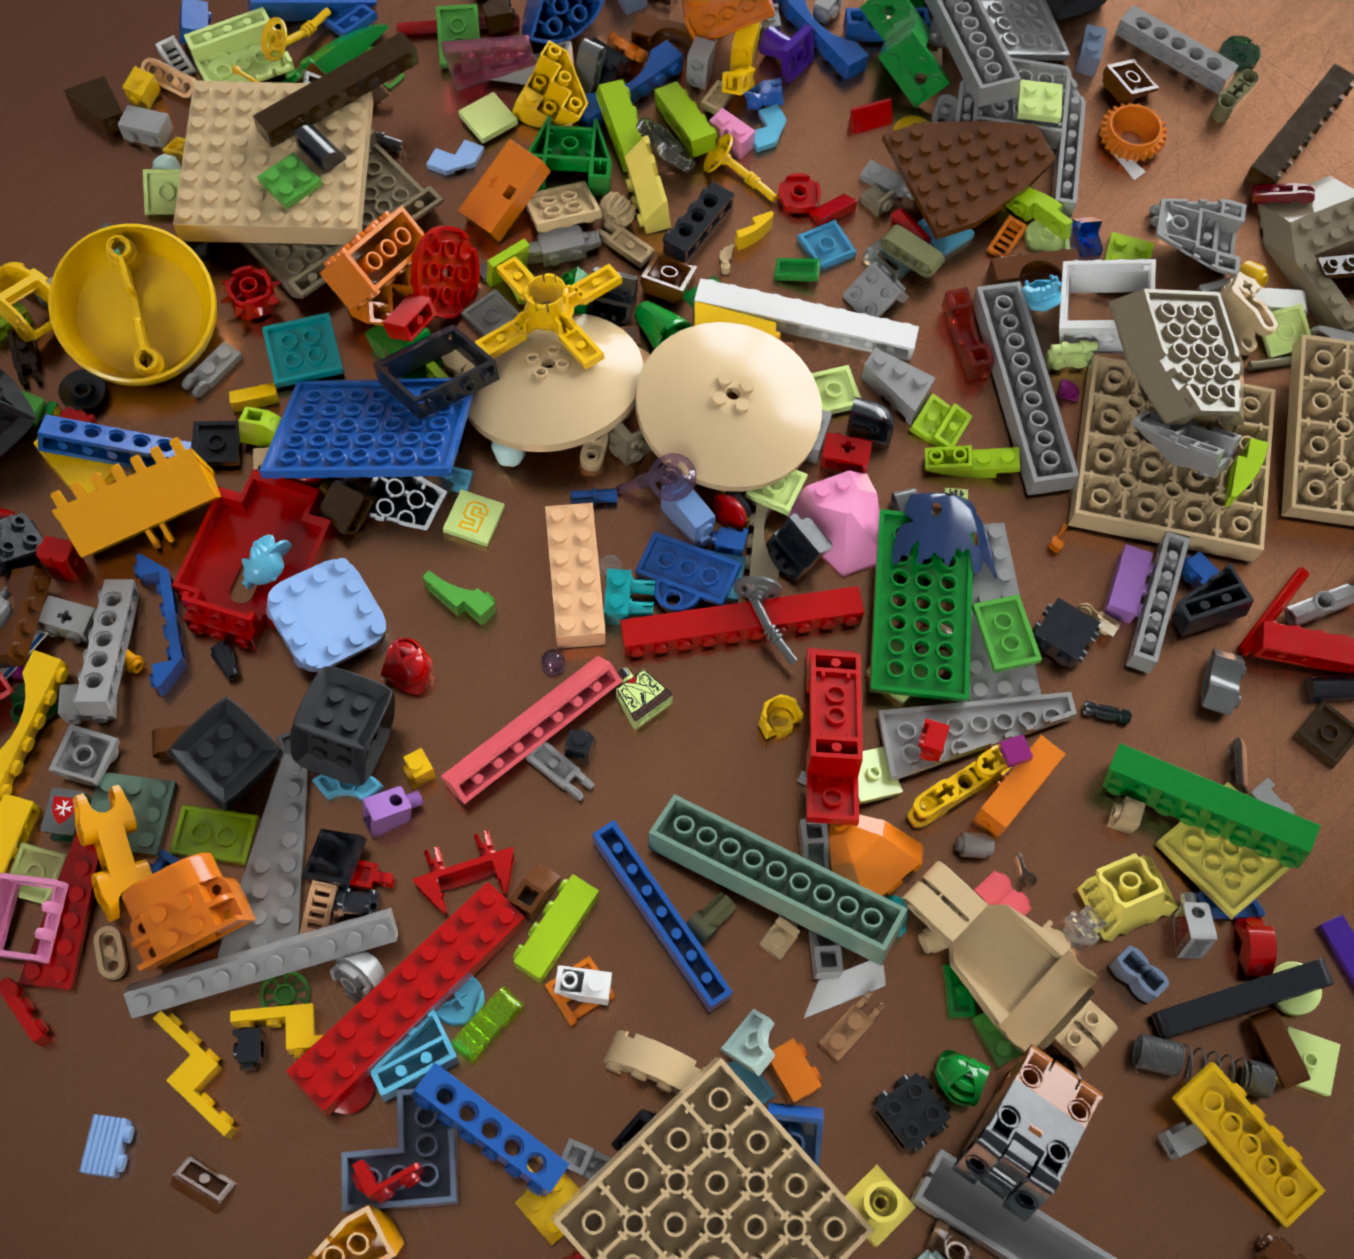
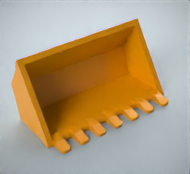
M176 437L170 440V445L176 455L166 459L159 446L150 449V453L156 464L149 467L145 466L139 455H135L130 458V462L136 473L126 476L120 464H115L110 467V470L116 482L107 485L101 474L95 473L90 476V479L97 490L87 494L79 481L72 483L70 488L77 499L67 503L59 490L52 492L50 496L57 507L52 512L61 523L81 558L90 557L143 532H146L155 549L161 547V542L153 528L160 526L165 538L169 543L175 541V538L167 524L168 521L221 498L213 469L192 448L185 450L180 439Z

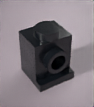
M570 729L564 746L565 757L589 764L596 743L594 736L584 729H577V731Z
M261 1028L233 1029L232 1035L238 1039V1043L233 1045V1057L240 1064V1071L256 1070L257 1066L265 1065V1032Z

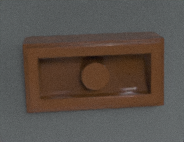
M191 1155L187 1157L172 1175L171 1181L172 1188L215 1214L222 1208L236 1185V1182Z

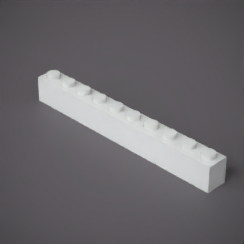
M700 278L694 299V305L695 302H701L776 322V331L868 352H872L876 347L896 358L911 361L919 326H914L910 323L896 322L888 318H878L865 313L847 311L843 308L837 309L820 303L815 304L801 299L787 298L779 294H769L756 289L738 287L734 284L719 283L711 279Z

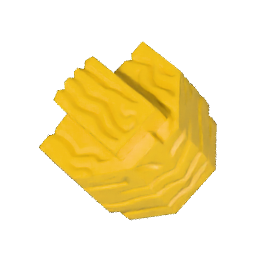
M780 694L764 703L758 726L766 739L774 735L779 739L792 733L793 725L796 722L802 721L803 712L795 698Z

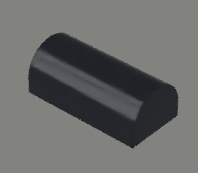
M1354 675L1307 677L1304 680L1309 703L1321 702L1322 700L1326 702L1354 700Z

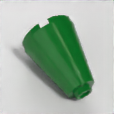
M650 301L638 304L635 309L634 317L654 350L673 334L692 327V324L687 319Z

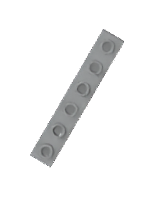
M1134 5L1120 19L1115 32L1117 36L1219 95L1230 83L1239 66Z
M1167 531L1159 542L1153 562L1154 568L1148 580L1149 586L1142 602L1143 608L1138 617L1125 666L1150 673L1157 664L1190 538Z
M104 579L103 587L99 589L98 608L94 609L93 628L89 629L88 649L84 650L83 669H80L78 673V689L73 693V703L77 706L81 716H112L140 596L134 579Z

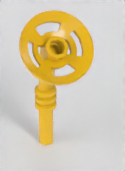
M324 8L316 17L304 23L299 31L287 36V28L282 19L277 17L269 19L261 35L263 56L268 61L275 62L279 60L287 46L305 37L309 38L317 31V27L331 15V11L328 8ZM280 24L281 30L275 29L274 26ZM274 51L279 52L277 56L272 55Z
M730 134L720 137L716 141V149L710 151L705 159L704 170L709 173L717 169L721 164H726L743 177L744 182L748 183L752 189H757L771 202H775L778 195L761 182L762 179L754 172H749L731 157L729 152L732 147L733 137Z

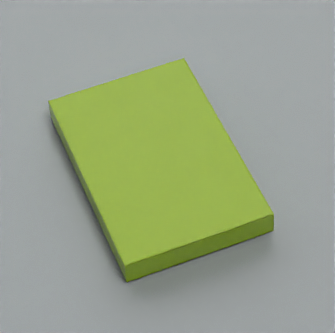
M182 804L169 853L173 856L186 858L198 853L209 852L217 863L246 867L252 850L259 816Z

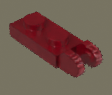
M1309 183L1259 184L1252 186V203L1267 204L1269 202L1290 203L1291 201H1298L1301 204H1309L1316 198L1315 187Z

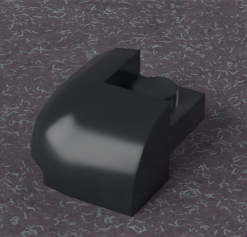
M855 397L847 427L868 432L867 440L889 446L894 432V420L887 407L877 402Z

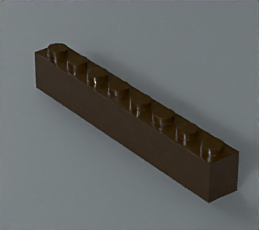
M402 32L394 35L253 115L257 131L272 148L279 143H283L286 139L294 135L293 131L299 127L313 125L321 121L326 116L358 100L361 96L377 89L380 85L419 64L417 48Z
M1334 64L1252 164L1244 180L1253 185L1278 184L1282 178L1280 174L1282 172L1286 174L1292 166V159L1296 161L1304 150L1302 147L1307 148L1314 138L1312 136L1313 133L1317 135L1324 125L1322 122H1328L1333 115V108L1338 109L1345 99L1343 96L1348 97L1354 88L1352 84L1354 74Z

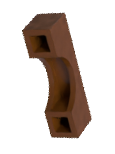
M641 13L637 14L631 31L632 43L651 51L654 47L667 40L682 45L689 52L694 40L685 23Z
M1064 248L1049 252L1040 251L1032 254L1022 253L1007 257L998 256L991 259L987 273L991 285L1018 282L1021 277L1031 273L1042 274L1049 278V275L1053 274L1058 276L1059 281L1062 282L1063 261H1080L1077 248Z
M36 566L12 569L6 591L13 595L15 605L10 619L0 629L1 668L24 666L26 664L52 579L51 576Z

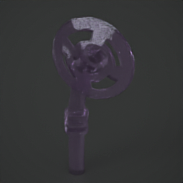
M668 453L659 457L653 463L650 472L638 475L634 480L617 485L616 489L619 494L637 488L644 489L650 486L659 498L666 501H678L685 498L694 488L696 470L687 457L678 453ZM671 459V462H667L659 470L657 469L662 462ZM680 461L686 465L689 475H683L682 470L677 466ZM655 482H661L665 486L663 492L657 488ZM684 483L687 484L683 490L672 494V491L679 489Z

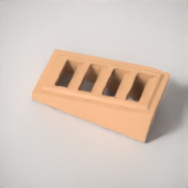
M312 881L299 934L316 930L309 928V923L322 925V928L330 926L335 905L334 899L337 890H339L337 885ZM324 892L329 893L330 895L328 898L319 896L318 893ZM315 903L327 904V908L317 907ZM312 913L325 915L324 919L311 917Z

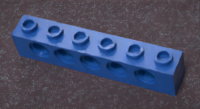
M45 414L38 431V451L112 465L120 464V466L133 469L130 458L135 455L141 457L146 467L156 464L150 453V449L156 446L160 447L166 459L176 455L170 445L172 438ZM180 440L185 450L191 448L192 442Z
M437 1063L432 1065L411 1094L415 1097L414 1102L425 1111L431 1109L438 1115L436 1119L448 1128L452 1125L460 1131L459 1136L470 1145L473 1143L477 1144L483 1149L481 1153L493 1162L497 1159L505 1165L504 1171L515 1179H518V1177L522 1178L528 1183L526 1187L537 1196L550 1194L570 1165ZM439 1091H445L450 1095L449 1104L438 1102L437 1093ZM461 1108H468L472 1112L473 1118L471 1121L466 1122L460 1118L459 1110ZM483 1125H490L494 1128V1138L488 1139L483 1136ZM506 1142H513L517 1146V1154L515 1156H510L505 1152L504 1145ZM533 1158L538 1161L540 1166L538 1173L529 1171L527 1167L528 1159Z

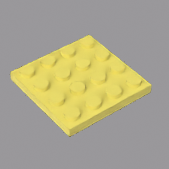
M1229 782L1224 785L1236 790ZM1181 822L1156 843V846L1231 920L1290 869L1280 864L1274 858L1261 857L1252 849L1245 846H1235L1229 842V839L1223 838L1220 835L1217 837L1211 836L1203 828L1187 826Z

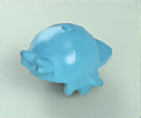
M1052 274L1049 275L1050 280H1035L1031 284L1028 280L1025 281V286L1021 288V291L1024 293L1026 303L1031 310L1046 312L1061 303L1060 286H1062V282L1059 281L1058 276Z
M268 534L253 542L249 559H242L244 566L243 577L245 578L242 584L245 585L246 589H251L254 585H267L277 580L284 569L282 557L292 547L288 540H281L275 543V537L272 534Z

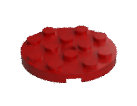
M441 225L430 229L422 236L412 254L410 284L413 287L414 294L428 296L436 311V316L434 317L448 319L461 315L469 301L472 302L475 298L479 285L480 262L477 250L472 248L468 240L470 238L468 234L454 226ZM446 268L447 276H445V273H442V271H445Z

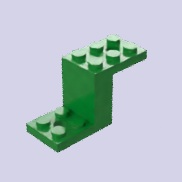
M867 0L860 5V9L884 41L878 58L915 108L950 84V79L926 47L931 30L909 0ZM892 6L895 13L892 16H888L884 13L883 8ZM923 73L927 79L924 82H918L915 79V75Z

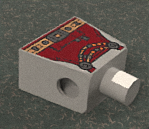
M1193 892L1183 893L1180 895L1181 905L1173 915L1177 958L1203 959L1217 941L1210 906L1207 903L1197 902L1196 894Z

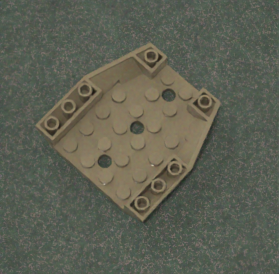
M1141 289L1109 303L1126 362L1165 425H1185L1194 416H1220L1223 425L1242 426L1244 424L1243 361L1220 292Z

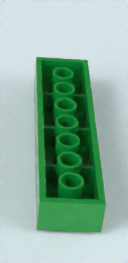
M1119 743L1102 786L1113 795H1123L1146 803L1147 806L1154 808L1161 815H1170L1178 818L1181 823L1187 826L1203 828L1211 836L1217 837L1220 835L1223 838L1229 839V842L1235 846H1245L1254 850L1261 857L1274 858L1288 868H1300L1311 853L1321 825L1121 743Z

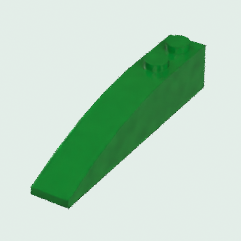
M373 24L337 38L312 56L304 58L300 62V66L296 70L289 72L286 75L287 79L282 83H295L310 63H314L325 74L361 55L389 26L387 24Z

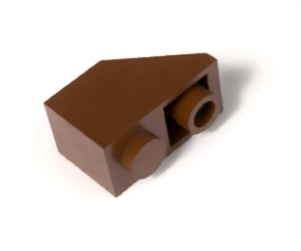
M538 864L522 880L509 900L510 903L525 917L534 921L558 884L561 876Z

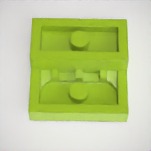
M932 393L908 430L937 447L955 446L973 416L956 403L950 406Z

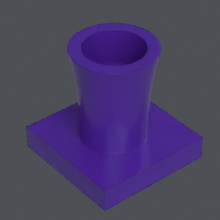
M805 24L792 38L774 26L769 27L763 33L759 43V51L762 55L781 60L783 82L787 84L793 82L814 61L812 26Z

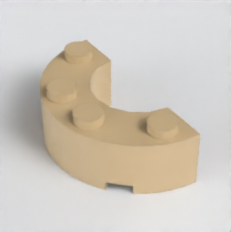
M623 1030L616 1031L603 1060L607 1064L606 1068L614 1073L620 1074L621 1071L631 1073L633 1077L641 1081H646L648 1078L657 1082V1088L668 1093L672 1091L676 1095L702 1071L695 1067L697 1061L691 1057L639 1034H636L634 1039L628 1037L629 1032Z

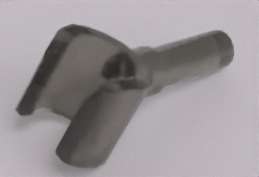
M1015 854L1021 873L1018 879L1019 885L1023 888L1026 887L1024 879L1027 876L1030 878L1032 886L1037 883L1036 876L1028 872L1022 854Z

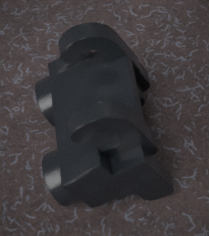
M341 887L337 890L334 899V922L346 920L347 914L368 915L378 912L380 892L368 889L365 893L354 892L349 887Z

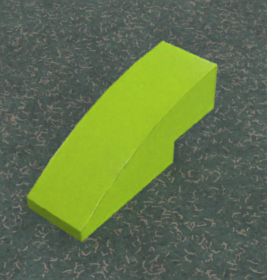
M1250 438L1242 449V456L1238 455L1230 466L1224 507L1229 508L1236 502L1254 480L1266 457L1269 442Z

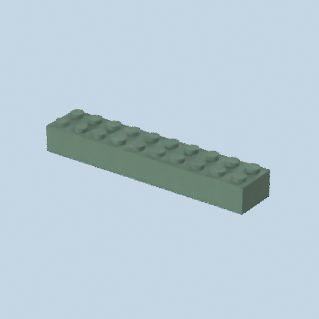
M675 794L649 831L648 848L879 965H882L904 924L907 908Z

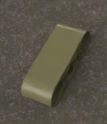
M1251 69L1243 70L1223 91L1211 112L1214 120L1218 122L1228 121L1251 96L1259 81V75L1256 71Z
M894 225L880 240V246L886 253L925 278L932 277L945 261L944 255L939 250L900 225Z

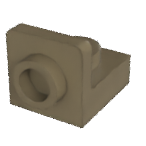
M874 184L860 195L859 202L878 217L884 211L887 212L894 204L895 192L891 189L885 193Z

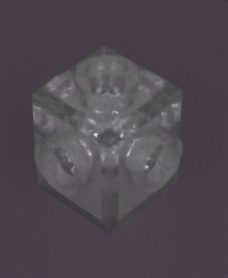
M1088 904L1079 913L1074 910L1063 920L1066 926L1061 932L1065 935L1071 946L1080 950L1085 944L1090 948L1099 940L1100 936L1097 933L1107 923Z

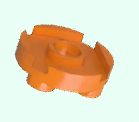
M613 32L610 33L606 43L608 46L623 52V55L640 63L645 60L648 54L647 51L629 40L620 38L621 36Z

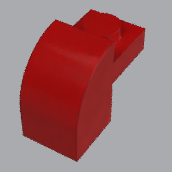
M1236 918L1234 926L1242 941L1238 959L1246 976H1267L1273 974L1277 958V942L1273 927L1266 926L1262 918Z

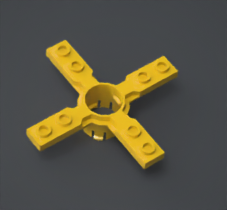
M515 256L496 267L497 273L521 300L526 301V305L524 306V311L520 312L513 320L475 341V344L494 359L527 340L531 332L540 329L554 331L559 337L560 343L585 370L605 359L604 352L571 317L574 314V307L577 305H586L623 283L622 277L610 264L605 265L573 285H565L562 279L557 276L555 277L551 273L544 275V283L542 275L534 277ZM547 301H555L553 303L548 304L549 312L547 311L546 304L541 305L542 303Z

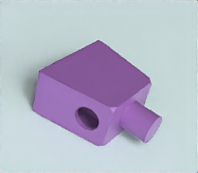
M398 786L364 798L362 819L372 839L408 822L411 819L412 809L423 804L422 797L418 790L405 795L403 788Z

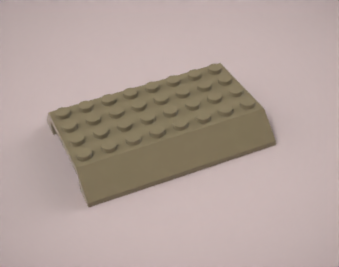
M371 129L362 231L383 213L388 211L391 214L401 205L413 220L417 221L442 204L444 199L431 186L423 189L377 144L375 131ZM241 243L267 269L266 271L276 281L281 282L280 285L291 297L303 299L326 283L319 274L325 268L323 263L344 246L332 244Z

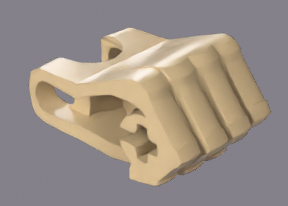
M1239 272L1219 292L1241 355H1249L1258 345L1255 339V332L1262 336L1271 335L1278 325L1266 304L1255 298L1254 294H1257L1261 287L1255 279Z

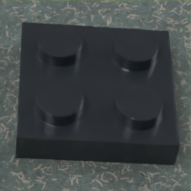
M194 421L191 448L210 467L240 466L241 443L239 422Z

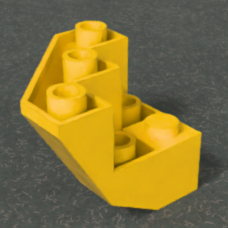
M550 40L547 42L532 75L517 98L512 110L513 115L518 120L529 126L539 128L542 127L548 116H551L552 125L565 126L579 121L588 105V101L567 50Z

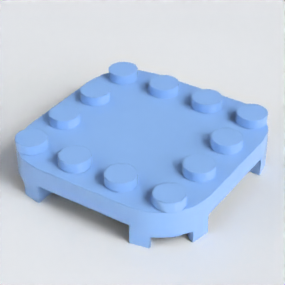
M345 558L324 561L283 580L274 586L268 594L266 608L268 619H271L294 658L293 662L299 669L303 668L310 672H319L324 666L333 667L367 649L372 650L379 644L386 630L383 612L359 572Z

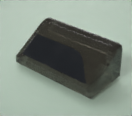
M1237 737L1228 745L1229 781L1237 791L1247 794L1249 793L1247 748L1242 739Z

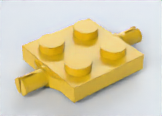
M564 1172L550 1194L537 1196L527 1189L515 1202V1205L552 1247L565 1235L550 1217L579 1188Z

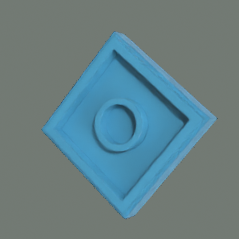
M836 220L797 236V241L808 258L821 260L820 271L853 258L857 253Z

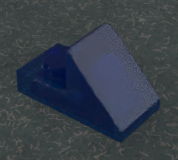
M1094 217L1071 219L1080 257L1101 255L1104 250L1099 235L1102 220Z

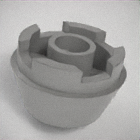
M367 951L338 958L336 964L330 970L333 981L339 979L346 988L343 993L357 1003L372 991L385 976L384 969L378 959Z

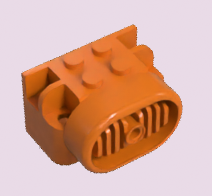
M682 0L685 25L693 40L698 36L713 41L775 16L773 0Z
M209 852L198 853L179 860L136 882L122 894V899L132 919L130 931L134 941L131 942L133 949L139 950L144 962L137 966L139 971L161 970L256 921L239 882L234 878L223 877L213 855Z

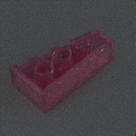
M528 35L441 42L442 52L457 91L537 64Z

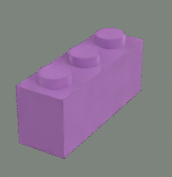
M1125 544L1117 560L1103 610L1104 613L1129 624L1135 616H1140L1143 608V603H1140L1141 596H1145L1149 583H1146V578L1151 575L1154 568V563L1151 562L1153 553Z

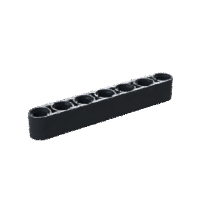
M1324 958L1159 1010L1152 1013L1151 1016L1160 1038L1168 1039L1335 984Z

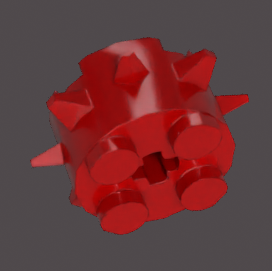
M250 265L243 266L234 270L229 280L222 281L228 296L220 301L221 303H231L236 317H241L244 320L261 318L268 313H272L275 309V304H279L280 300L275 296L274 288L281 284V282L271 281L265 267L254 269Z

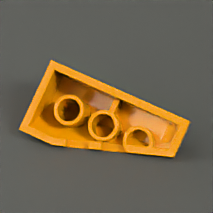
M369 1203L345 1216L307 1259H391L398 1254L405 1242L392 1218Z

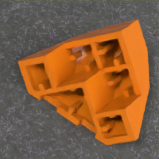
M411 266L399 276L397 275L391 284L381 289V292L375 298L368 300L360 308L358 305L349 310L351 316L368 324L384 326L383 321L397 308L399 303L410 293L414 294L413 287L410 284Z
M859 815L858 826L830 824L828 838L832 872L881 896L884 894L889 896L903 884L902 879L909 872L915 873L922 867L923 845L885 820Z

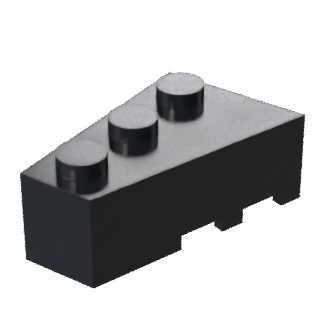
M1229 563L1217 575L1214 574L1201 587L1198 586L1178 601L1171 618L1183 637L1247 616L1254 599L1232 564Z

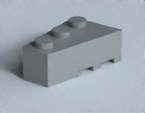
M876 347L865 362L861 379L891 404V408L895 411L898 410L906 418V422L910 426L930 395L936 379Z

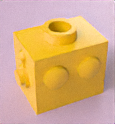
M136 66L133 67L122 87L131 104L149 110L161 91L154 74Z

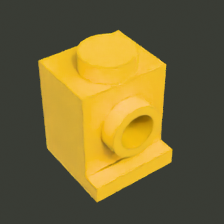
M422 748L403 757L406 766L402 767V770L413 790L436 779L434 769Z

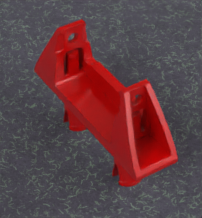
M484 831L485 844H483L477 833L473 838L480 856L450 867L444 866L440 847H434L435 860L432 859L427 849L423 853L430 872L412 878L416 889L444 916H448L443 899L445 894L442 892L461 888L488 879L494 875H497L495 879L499 881L503 896L507 897L515 858L513 846L495 851L490 832Z

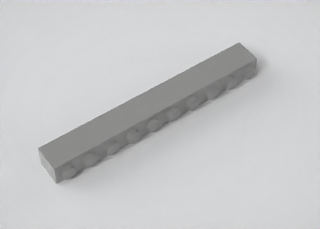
M388 908L129 984L123 994L131 1019L395 942L398 939V929L392 909Z

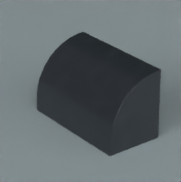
M304 125L293 131L297 147L325 173L346 159V156L315 126Z

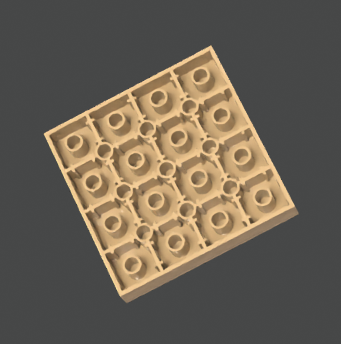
M194 81L173 222L178 238L182 241L332 245H346L362 231L373 112L371 91L313 124L346 156L343 162L325 173L297 147L294 135L272 148L257 131L253 115L309 83ZM294 152L322 180L323 186L286 210L259 183L257 176Z
M1302 334L1292 345L1281 516L1354 526V341Z
M1094 355L1087 370L1076 457L1079 477L1072 489L1068 526L1159 543L1168 531L1190 538L1187 548L1189 550L1255 562L1264 550L1276 390L1244 384V424L1242 426L1223 425L1220 416H1194L1190 420L1197 422V427L1211 431L1213 426L1242 435L1228 466L1217 476L1206 477L1200 475L1198 470L1172 465L1132 424L1133 419L1146 410L1158 412L1127 362ZM1250 438L1269 442L1266 457L1254 480L1236 502L1229 508L1224 507L1230 466L1238 455L1242 456V449Z
M715 1057L550 1217L585 1259H847L874 1231L724 1060L719 1057Z

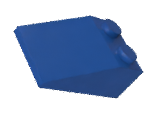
M768 1102V1111L819 1167L824 1122L823 1108Z

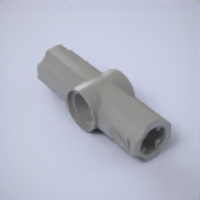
M1347 583L1329 591H1320L1314 597L1286 607L1284 612L1287 623L1300 626L1315 619L1321 620L1330 613L1353 605L1354 586Z

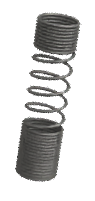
M1142 1033L1136 1038L1133 1049V1065L1135 1068H1143V1070H1151L1177 1077L1180 1075L1184 1065L1185 1047H1188L1190 1059L1186 1069L1187 1080L1192 1075L1193 1057L1198 1050H1201L1204 1056L1201 1070L1207 1065V1059L1212 1053L1216 1054L1218 1059L1217 1066L1220 1069L1222 1060L1228 1056L1232 1063L1228 1079L1230 1080L1232 1075L1231 1082L1234 1084L1235 1065L1239 1060H1243L1245 1065L1241 1074V1087L1247 1095L1268 1099L1273 1094L1276 1084V1070L1272 1064L1251 1059L1246 1062L1243 1057L1238 1058L1234 1062L1229 1054H1225L1220 1059L1216 1051H1211L1206 1056L1205 1051L1201 1047L1195 1049L1192 1053L1188 1044L1183 1045L1180 1042L1148 1036Z

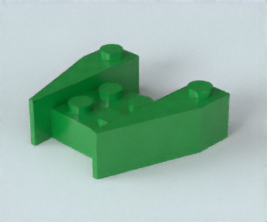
M548 116L528 151L541 159L550 170L589 172L588 188L592 195L605 196L611 191L612 161L598 120L594 119L593 128L552 125L551 116ZM547 177L537 191L546 189Z

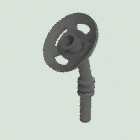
M747 576L736 580L733 589L739 596L749 599L764 629L763 634L768 635L766 638L771 639L770 643L776 645L790 665L798 661V658L782 639L783 635L782 633L779 634V629H775L776 625H772L762 605L764 599L777 598L781 595V585L770 578L761 576ZM743 586L747 587L745 592L740 591L739 589Z

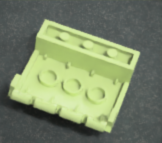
M264 7L184 35L196 67L204 81L250 82L241 75L234 74L232 72L233 66H239L241 71L259 82L295 69L287 51L275 62L268 61L263 56L261 35L266 22L270 19ZM274 51L272 55L277 56L279 52Z

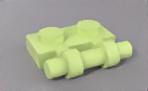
M1080 340L1079 343L1064 341L1051 345L1050 350H1047L1044 357L1046 368L1060 370L1071 367L1079 369L1088 366L1093 357V351H1097L1098 344L1097 342Z

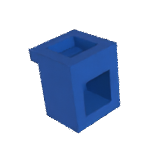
M719 527V531H714L711 544L715 545L714 551L743 557L748 529L744 528L743 532H740L731 527Z
M1199 551L1193 557L1190 554L1185 557L1181 574L1184 580L1195 587L1194 589H1196L1220 571Z

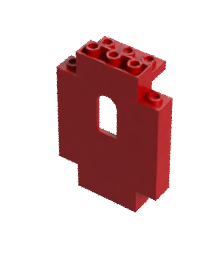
M252 470L242 493L222 487L218 488L221 498L212 501L172 587L186 608L183 620L191 632L210 634L211 637L219 641H225L226 639L234 642L235 645L241 648H248L249 646L257 649L267 624L277 629L272 620L268 619L266 613L269 592L281 581L320 564L334 534V528L331 520L316 516L323 502L320 489L283 478L262 479L260 471ZM268 534H272L275 537V543L281 540H288L292 547L282 557L284 569L277 580L267 585H258L252 598L245 603L233 601L231 599L232 588L243 567L242 559H249L250 549L253 547V542Z

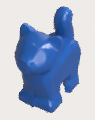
M781 78L763 80L744 93L748 110H759L762 106L775 104L784 105Z

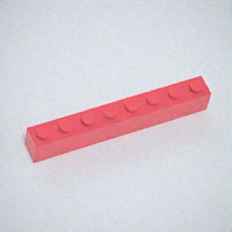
M597 655L441 775L452 794L464 804L620 684L622 680L612 663Z

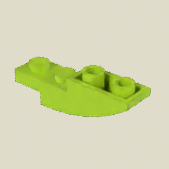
M1028 188L1023 194L1006 205L1016 216L1021 217L1026 222L1034 218L1038 223L1044 225L1054 235H1057L1064 241L1071 236L1073 221L1062 213L1063 204L1040 191Z
M972 445L925 448V470L956 477L997 478L996 473L1020 472L1019 447L972 450Z

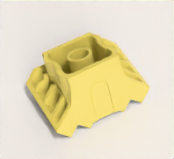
M1136 853L1096 869V876L1086 879L1077 888L1103 940L1111 942L1119 934L1128 935L1136 928L1145 924L1155 923L1162 915L1169 917L1179 907L1153 858L1146 855L1139 857Z

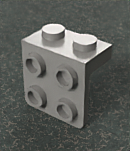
M873 262L843 293L844 299L858 313H865L878 318L896 300L904 303L909 296L904 292L907 288L899 280L894 282L890 277L892 273L884 265L879 267Z

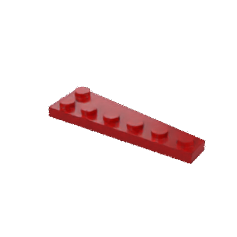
M77 832L58 878V881L69 884L49 964L26 961L18 984L73 991L75 989L94 898L91 875L99 872L100 862L94 843L82 846ZM45 912V914H44L43 920H42L41 925H40L39 928H43V927H44V923H45V919H46V915H47L46 912ZM35 938L29 954H37L40 939Z

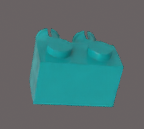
M607 568L604 623L607 625H620V620L631 618V616H652L654 602L632 601L630 596L633 594L654 596L655 580L634 579L631 576L632 570Z

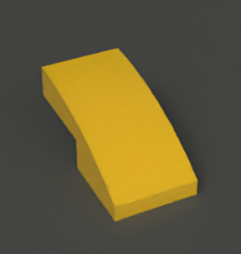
M772 211L752 217L751 226L736 231L735 246L738 251L759 241L769 232L773 224L774 213Z

